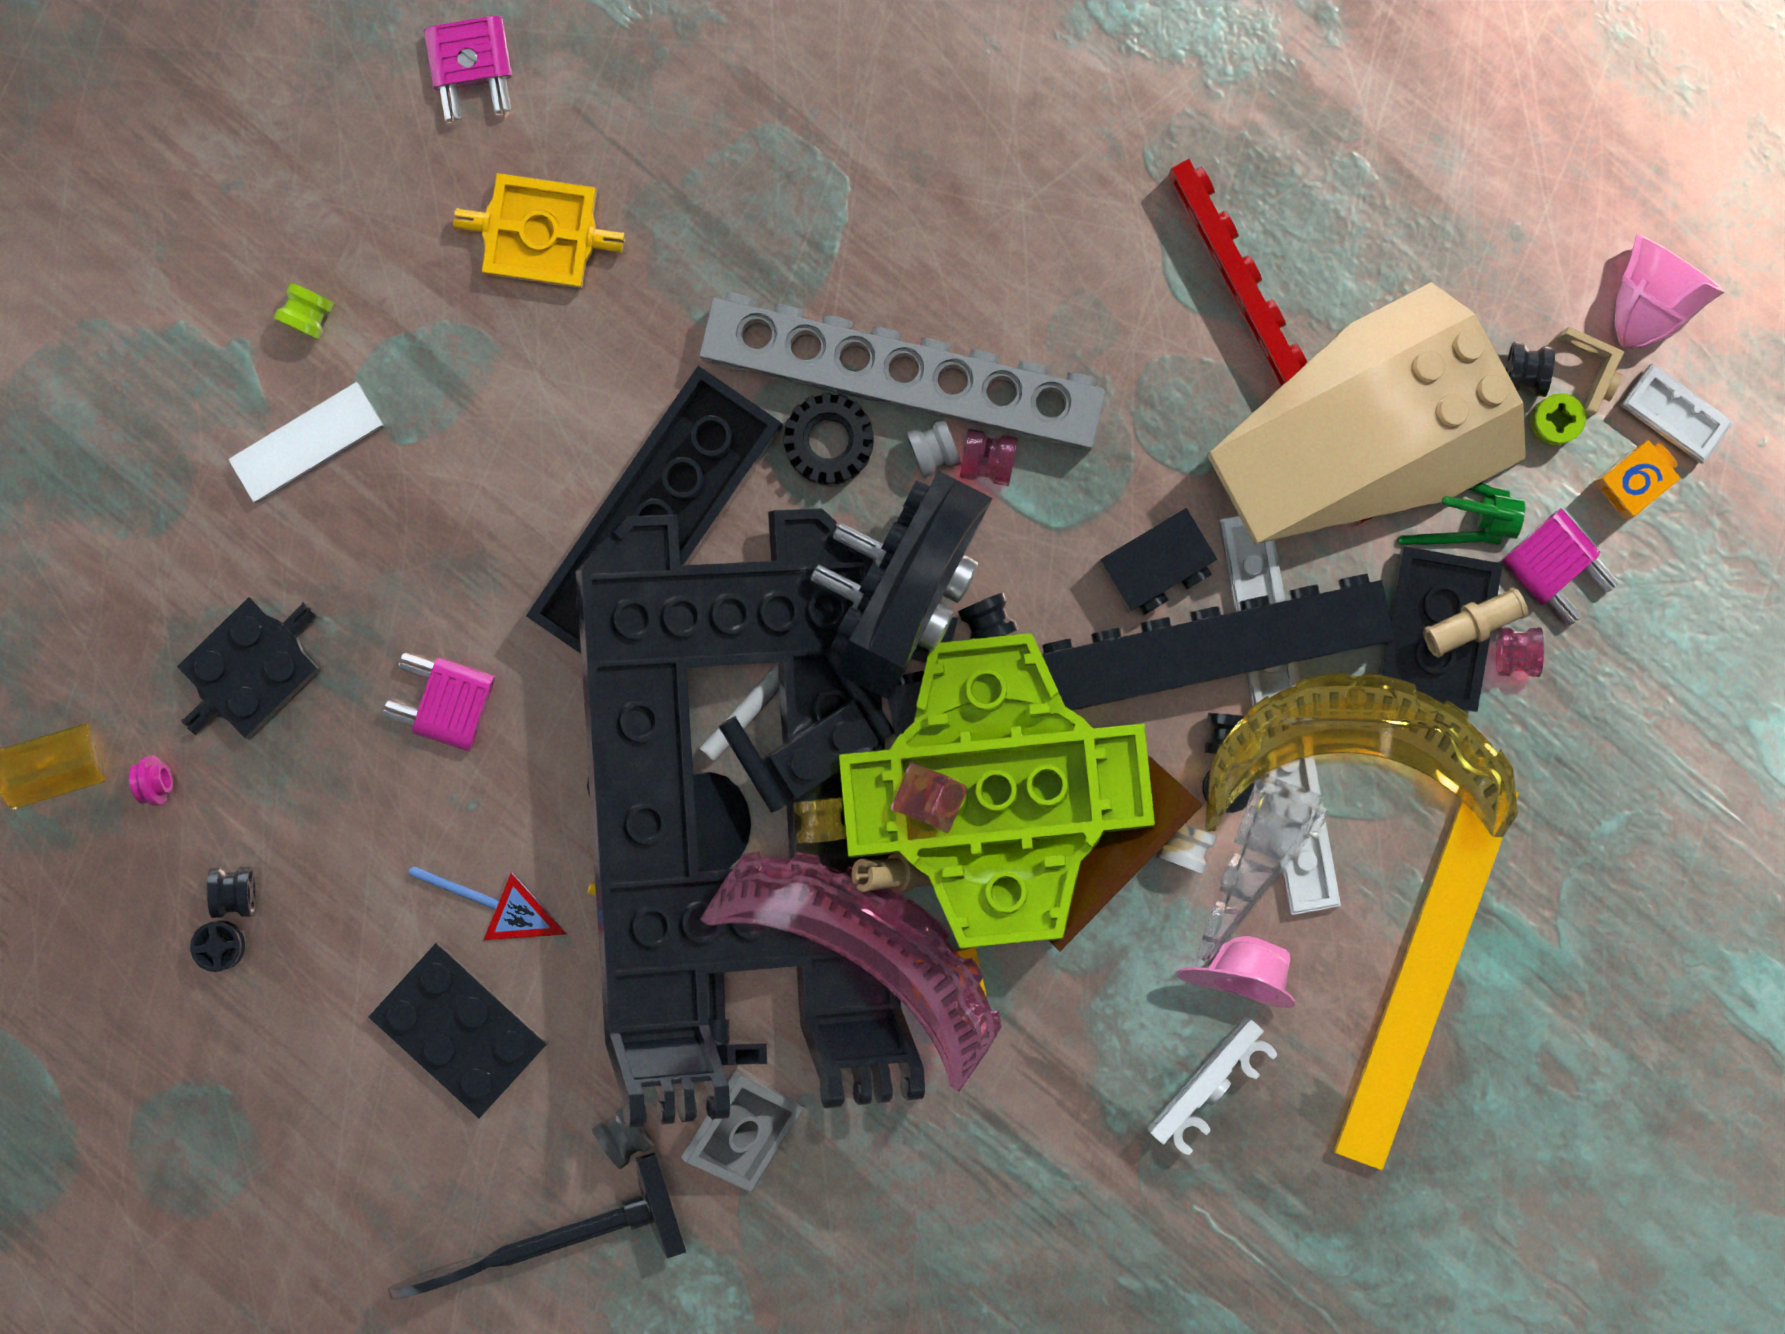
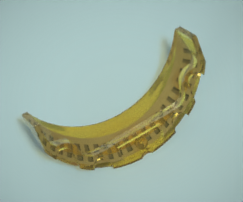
M1346 673L1310 677L1297 681L1295 686L1283 690L1270 698L1266 696L1257 702L1233 727L1223 743H1221L1210 769L1204 831L1215 832L1225 811L1235 798L1255 780L1269 771L1305 757L1330 753H1355L1389 759L1430 776L1458 796L1481 820L1492 837H1504L1518 814L1513 767L1500 749L1497 753L1488 740L1468 722V715L1448 700L1443 704L1417 691L1415 684L1388 676L1368 673L1357 677Z

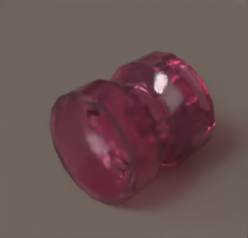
M968 429L959 478L975 480L978 477L990 478L993 484L1009 487L1018 438L1002 435L1000 438L994 439L987 437L983 431Z

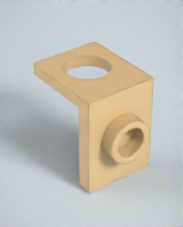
M1568 327L1560 332L1558 340L1603 359L1582 405L1588 418L1597 413L1603 399L1610 401L1613 398L1622 378V374L1616 372V369L1624 351Z

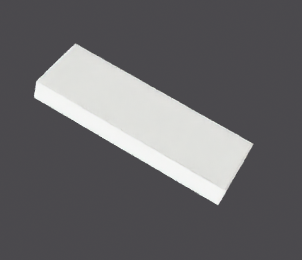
M355 382L228 460L253 502L258 503L384 427V424L360 384Z

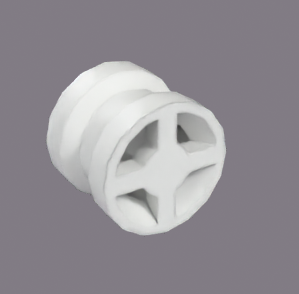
M1184 824L1166 845L1158 851L1156 857L1204 874L1207 865L1204 860L1205 853L1208 848L1214 846L1217 836Z

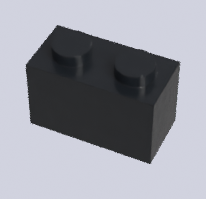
M1185 508L1101 558L1098 564L1127 612L1129 613L1139 608L1144 616L1169 601L1165 591L1182 582L1187 590L1211 576L1212 573L1208 565L1218 559L1190 512Z

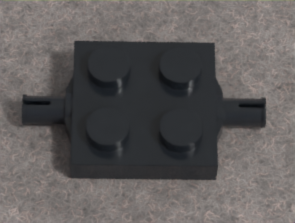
M248 597L177 666L196 686L198 694L202 699L181 722L188 727L189 731L197 735L215 715H218L228 720L244 738L250 739L321 670L304 652L300 640L297 638L315 618H318V615L303 601L284 622L270 617L253 598Z

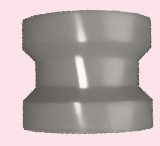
M944 418L934 421L930 429L924 431L913 429L906 432L924 479L934 475L935 470L944 465L951 468L961 465L959 454Z

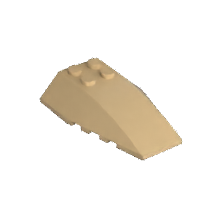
M1431 282L1346 326L1336 338L1310 359L1300 371L1274 392L1265 403L1239 424L1207 456L1254 544H1260L1314 532L1326 527L1341 526L1358 522L1362 519L1390 515L1425 505L1442 503V498L1445 496L1454 497L1526 458L1524 407L1521 397L1476 313Z

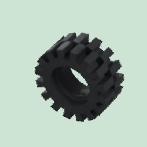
M831 392L822 393V395L815 397L812 395L805 398L802 404H797L792 410L793 413L790 418H787L783 435L786 455L793 468L805 479L817 482L820 485L842 484L844 481L859 475V472L868 464L874 446L871 421L862 407L856 401L853 402L848 399V396L842 394L833 395ZM821 421H837L848 432V445L845 451L835 458H822L815 454L810 447V432Z

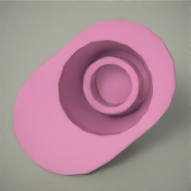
M1251 936L1233 938L1222 945L1208 968L1192 967L1177 971L1178 978L1196 986L1239 994L1248 999L1274 1007L1290 1008L1295 1005V999L1285 991L1291 960L1290 953L1286 949L1260 938Z

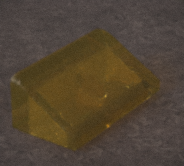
M89 723L0 749V795L11 809L23 807L105 781L103 766Z

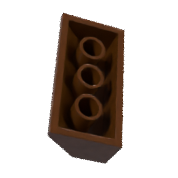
M1149 755L1148 763L1155 827L1105 832L1093 850L1081 861L1064 939L1049 941L1059 952L1203 806Z

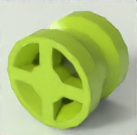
M290 282L286 289L288 299L284 307L276 310L273 319L319 340L323 332L320 324L325 315L332 313L335 303Z
M1565 393L1553 394L1538 402L1533 408L1529 419L1530 429L1535 438L1542 444L1549 446L1564 445L1577 438L1584 430L1586 423L1585 409L1581 402L1572 395Z

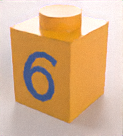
M1650 440L1639 443L1593 482L1623 519L1627 520L1639 514L1681 478L1674 470L1678 464L1672 454L1662 444L1657 443L1654 446Z

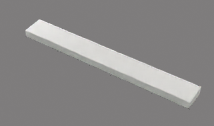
M1240 516L1219 520L1235 612L1241 611L1240 601L1269 595L1271 604L1285 601L1275 540L1254 544ZM1297 662L1246 673L1254 717L1275 703L1302 693ZM1305 732L1287 738L1261 753L1291 915L1341 906L1310 732Z

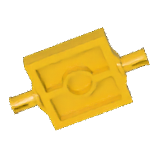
M496 173L493 198L485 213L456 208L454 214L458 218L453 221L454 229L483 232L485 253L482 273L484 275L583 289L586 262L591 256L593 249L622 254L624 249L623 243H625V232L620 233L596 229L594 209L597 189L595 187Z

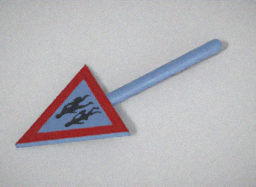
M417 867L409 869V875L494 909L495 912L484 940L567 935L563 928L512 872L498 901Z

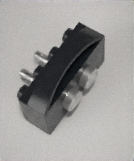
M938 471L930 486L918 480L915 481L897 522L893 523L883 544L842 523L837 526L833 536L835 540L876 560L875 564L871 565L861 586L821 565H818L812 573L811 580L854 602L853 606L849 607L836 633L837 636L830 648V651L842 656L836 671L837 674L890 700L918 645L930 651H934L937 648L953 616V610L941 605L940 602L943 597H946L958 603L967 592L977 571L978 562L965 556L993 498Z

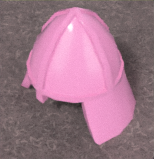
M1636 234L1632 254L1621 278L1622 284L1616 296L1614 326L1619 344L1623 348H1642L1670 337L1684 323H1688L1707 304L1725 292L1724 289L1669 250L1643 235Z

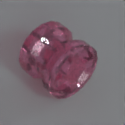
M1509 626L1499 628L1496 642V669L1498 676H1510L1513 672L1520 671L1525 672L1528 677H1540L1544 662V635L1542 628L1530 627L1526 632H1516Z

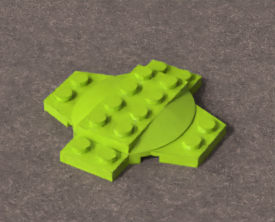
M1032 633L942 642L934 651L929 650L916 705L917 711L914 723L897 737L890 750L839 755L848 856L854 858L901 853L913 866L929 876L960 949L1064 939L1080 863L1097 845L1105 832L1155 827L1145 725L1142 723L1093 729L1084 718L1065 707Z

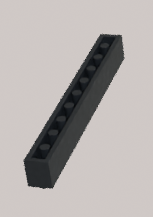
M1367 573L1338 580L1340 589L1320 593L1318 584L1290 590L1291 600L1271 604L1269 595L1239 602L1241 611L1221 615L1219 606L1190 612L1192 622L1172 626L1170 617L1140 623L1141 633L1122 636L1121 628L1091 634L1093 643L1073 647L1071 638L1042 645L1044 653L1042 656L1065 707L1074 711L1391 642L1395 640L1383 582L1382 580L1370 582ZM924 671L904 674L892 698L888 700L896 739L914 723Z

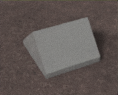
M738 1065L728 1081L730 1095L729 1118L712 1120L707 1114L681 1158L697 1168L751 1192L804 1107Z

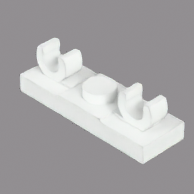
M1246 1016L1148 1126V1131L1163 1145L1172 1136L1175 1146L1182 1153L1190 1155L1193 1149L1183 1141L1182 1134L1187 1127L1195 1126L1205 1135L1210 1132L1208 1124L1202 1118L1191 1114L1197 1108H1200L1205 1101L1212 1106L1222 1097L1231 1085V1082L1226 1077L1232 1072L1231 1069L1238 1061L1240 1068L1247 1076L1257 1079L1260 1074L1249 1063L1251 1054L1261 1050L1273 1060L1277 1056L1276 1050L1269 1043L1257 1040L1264 1030Z

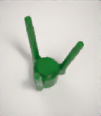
M1480 482L1469 488L1471 491L1486 496L1481 499L1480 503L1445 496L1442 498V504L1459 510L1477 513V527L1485 528L1484 531L1401 535L1397 541L1400 545L1473 542L1500 545L1503 537L1517 539L1520 535L1525 517V501L1510 497V491L1493 488Z

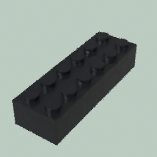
M698 365L533 604L526 617L581 654L576 571L622 518L627 516L677 514L680 565H690L783 430L782 422Z

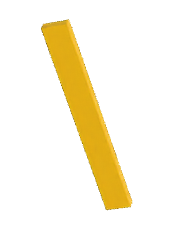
M1467 785L1465 786L1333 1150L1334 1153L1383 1170L1519 792L1506 788L1501 832L1499 833L1475 795Z

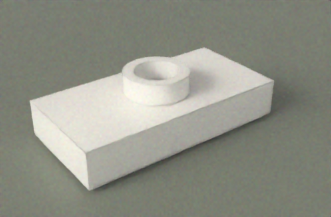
M1653 363L1646 368L1620 404L1621 407L1700 464L1706 462L1734 423Z

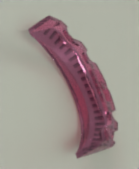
M760 851L744 854L728 874L700 920L707 925L749 923L782 929L820 943L848 958L885 985L912 1012L934 1043L944 1064L950 1087L960 1092L989 1050L1002 1024L999 1011L991 1010L987 997L979 984L984 977L981 970L972 958H961L946 941L950 932L917 903L904 898L899 893H895L892 889H878L867 892L857 890L858 884H853L852 881L853 867L851 866L845 872L823 866L820 863L819 856L797 852L792 859L762 858Z

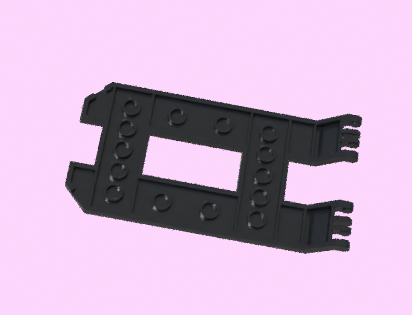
M822 508L773 510L768 512L771 561L680 565L677 514L627 516L617 523L576 571L605 1045L621 1093L623 1119L627 1128L643 1127L646 1123L647 1110L644 1104L642 1087L651 1086L655 1087L657 1093L656 1113L658 1121L662 1125L675 1122V1098L672 1084L675 1085L677 1091L678 1113L682 1123L693 1122L697 1117L693 1082L705 1083L708 1116L712 1120L729 1118V1084L708 1020L706 974L797 966L800 1026L819 1077L820 1097L825 1109L841 1107L844 1103L845 1093L842 1085L841 1068L851 1069L854 1081L853 1098L858 1105H867L872 1101L871 1072L876 1102H890L893 1097V1086L888 1064L898 1063L901 1070L902 1079L900 1087L902 1096L906 1100L923 1099L925 1095L924 1066L901 1009L899 969L883 955L841 929L794 913L747 910L702 919L732 874L751 867L699 871L687 668L778 663L783 744L852 700L826 656L832 652L830 648L837 636L838 628L849 607H852L854 602L813 582L811 576L814 569L821 565L861 586L873 564V559L835 540L833 536L837 528V522ZM871 691L882 709V696ZM884 740L879 742L878 746L869 752L885 750ZM839 771L798 799L788 802L786 806L790 864L772 866L812 872L856 889L858 884H853L851 875L854 863L859 859H887L891 854L854 858L848 856L841 771ZM890 889L864 892L895 911L894 892Z

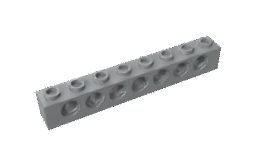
M727 292L725 300L713 297L700 351V358L703 362L1088 452L1093 448L1106 389L1096 387L1097 379L1094 377L1068 372L1067 379H1061L1047 375L1048 367L1037 363L1019 361L1018 368L998 364L1000 356L981 350L971 349L969 357L950 353V344L934 339L922 338L920 345L901 341L902 333L887 328L873 327L872 333L869 334L852 330L853 322L840 317L824 315L823 322L804 319V310L788 305L775 304L774 311L754 307L756 299L741 294ZM756 323L764 324L772 331L770 342L760 349L747 346L743 339L746 329ZM802 335L816 337L821 343L818 355L810 360L797 358L792 352V346L798 337ZM859 346L868 352L870 360L863 370L853 372L843 367L840 361L841 355L847 348ZM906 357L912 359L917 364L919 372L914 380L908 383H900L891 377L889 368L896 359ZM947 369L960 370L966 376V388L961 393L955 395L945 393L938 384V378L942 372ZM997 380H1005L1011 383L1016 391L1014 401L1006 406H998L992 403L987 395V389L991 383ZM1047 391L1059 394L1064 401V411L1059 416L1052 418L1042 415L1036 406V399L1040 394Z

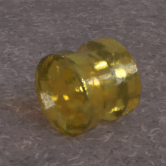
M843 797L794 802L795 813L801 818V829L797 832L798 843L823 842L847 838L846 826L842 824L841 812L844 810Z

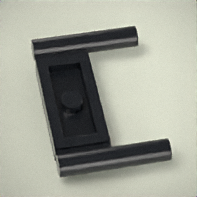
M831 652L826 657L836 672L842 656ZM837 674L852 700L767 754L764 758L760 757L736 716L718 726L771 813L783 808L791 800L798 799L839 772V755L869 752L878 746L879 742L895 733L870 690Z

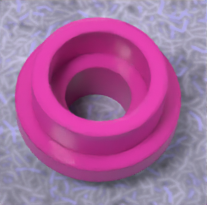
M155 756L143 757L139 764L132 765L129 771L130 788L134 798L140 804L149 803L152 806H158L167 801L168 793L171 792L173 787V780L166 764L161 763Z

